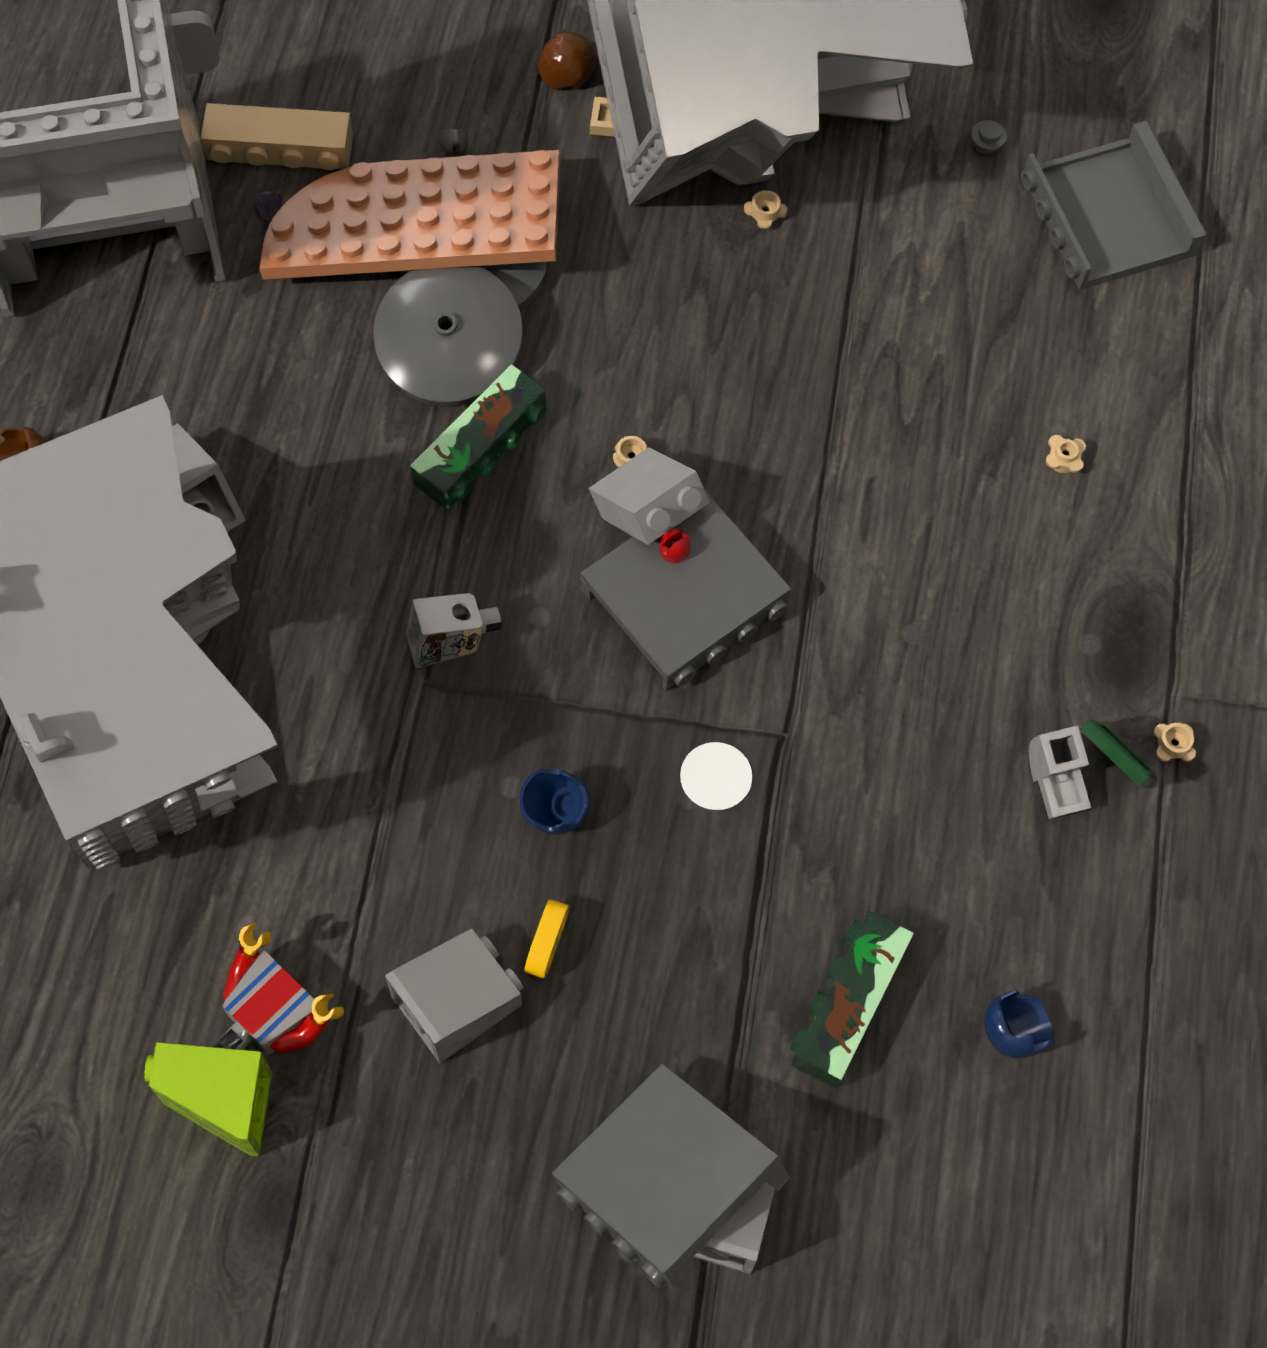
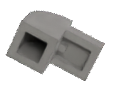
M1078 725L1041 734L1033 738L1029 745L1031 774L1033 782L1038 781L1048 818L1052 819L1090 809V801L1080 770L1088 766L1089 762Z

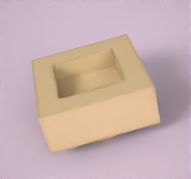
M594 97L590 122V134L615 137L607 98Z

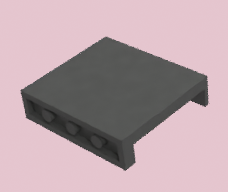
M1147 121L1133 124L1129 138L1043 163H1038L1034 153L1028 155L1025 168L1021 173L1022 184L1027 192H1031L1035 200L1037 215L1041 220L1045 221L1050 231L1051 243L1055 249H1059L1064 259L1065 271L1070 278L1074 279L1079 290L1198 255L1207 234Z
M706 491L705 493L710 503L672 528L683 530L690 538L691 550L685 561L670 563L664 560L659 552L661 537L649 545L635 537H631L580 572V590L589 600L596 597L661 674L665 691H668L676 684L678 687L687 684L696 675L697 669L707 662L709 665L718 662L727 653L728 647L737 641L740 643L746 642L757 632L759 625L768 619L770 621L777 620L789 607L788 603L791 593L789 585ZM676 539L670 544L666 545L668 549L679 539Z
M663 1064L551 1173L561 1187L557 1195L573 1212L581 1208L587 1213L584 1219L596 1233L603 1237L608 1232L615 1238L611 1243L626 1260L631 1262L636 1257L643 1264L640 1267L641 1271L655 1286L660 1288L665 1283L677 1295L682 1289L674 1276L758 1189L767 1182L779 1191L790 1179L777 1154Z

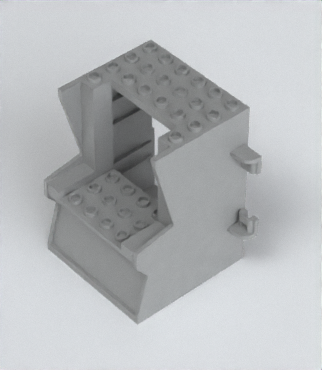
M117 0L131 92L0 112V308L4 317L14 316L11 284L37 280L34 249L176 226L184 256L210 251L215 282L225 280L205 154L201 142V131L186 76L212 70L219 63L218 46L209 15L195 10L170 14L167 0Z
M587 0L629 206L644 203L708 170L715 172L737 186L767 181L774 174L773 163L793 143L809 140L819 130V114L888 122L908 120L911 117L904 82L911 76L913 64L956 69L973 65L965 24L968 12L964 0Z
M162 395L0 461V698L65 840L87 868L96 866L98 871L118 863L121 860L119 854L132 848L135 849L136 853L145 851L159 843L158 836L169 831H173L174 835L187 832L197 826L196 819L211 813L212 818L222 816L235 809L233 802L277 783L270 766L260 756V754L277 747L270 728L194 642V640L240 610L239 598L232 585L231 564L237 562L236 550L220 518L183 500L170 410Z

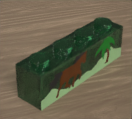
M511 364L410 465L412 483L446 510L455 501H462L470 492L472 484L481 475L486 476L492 471L496 465L497 458L505 450H512L519 443L522 433L531 424L534 426L543 419L547 411L546 390Z
M869 910L863 922L854 920L844 942L851 946L845 958L839 955L835 957L826 976L833 980L826 994L818 991L808 1011V1014L814 1016L808 1031L800 1027L789 1050L796 1053L791 1066L835 1089L838 1088L914 934L913 932Z

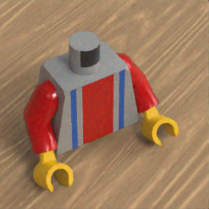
M257 923L248 925L240 931L239 941L242 946L239 947L230 967L223 993L225 1002L222 1007L234 1024L217 1041L225 1049L244 1050L253 1041L267 1055L273 1052L282 1054L307 1048L327 1027L328 1020L339 1019L343 1016L344 1009L342 1006L335 1007L329 1012L327 1005L329 1000L334 997V994L320 995L314 999L265 950L260 954L257 949L270 943L271 933L269 931L262 933L257 942L253 937V931Z

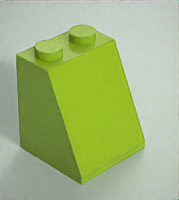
M156 1042L154 1055H148L144 1077L161 1102L250 1156L259 1157L272 1070L262 1053L258 1051Z

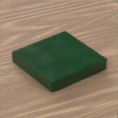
M1089 719L1080 728L1139 787L1149 788L1158 779L1157 775L1102 722Z

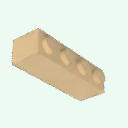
M211 103L206 104L201 133V142L206 161L250 163L256 166L264 164L281 165L290 168L311 167L324 170H342L349 167L353 139L350 113Z

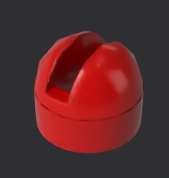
M681 529L667 531L660 539L659 552L662 558L670 563H681L688 558L691 550V541L688 535ZM676 539H679L668 549L666 545L670 544Z

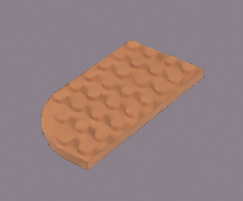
M559 150L475 156L465 155L445 158L432 157L428 159L393 160L375 163L360 162L351 167L328 174L310 183L293 195L272 219L263 242L259 268L262 279L556 261L561 163Z

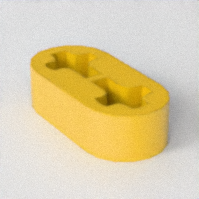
M552 899L548 900L527 957L525 973L543 979L546 978L567 920L570 907L568 904Z

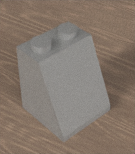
M178 423L172 426L184 502L220 518L227 532L244 522L245 518L219 465Z
M472 928L385 975L392 999L439 1064L522 1005V997L519 992L524 989L522 983L510 968L503 971L495 960L499 954L492 942L485 935L479 938Z
M765 1182L694 1257L751 1274L757 1261L775 1188Z

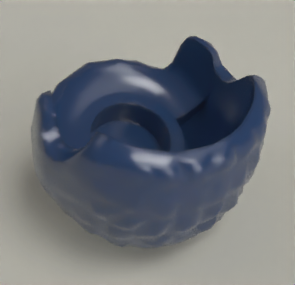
M539 769L535 773L530 774L528 779L525 780L519 795L520 810L524 819L534 828L552 835L565 834L578 828L588 818L591 809L590 793L582 780L570 772L560 769Z
M1018 990L1009 991L992 1000L984 1014V1025L988 1040L999 1053L1013 1059L1037 1055L1054 1044L1053 1027L1042 1002L1035 996L1018 995L1020 994Z

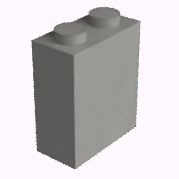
M647 448L588 488L603 520L647 545L710 503L695 470L651 448Z

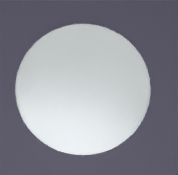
M712 742L696 747L686 756L681 767L680 779L686 795L694 803L706 809L724 810L737 805L748 794L752 784V770L747 758L738 749L725 743Z

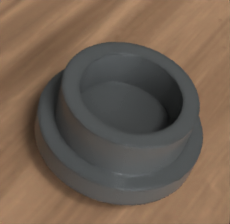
M992 120L978 122L971 132V141L974 148L984 155H992L1003 148L1007 139L1005 128L1000 123Z

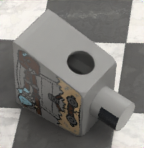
M470 593L413 599L406 637L415 668L476 652L482 633L501 630V617L497 607L478 610L475 597Z

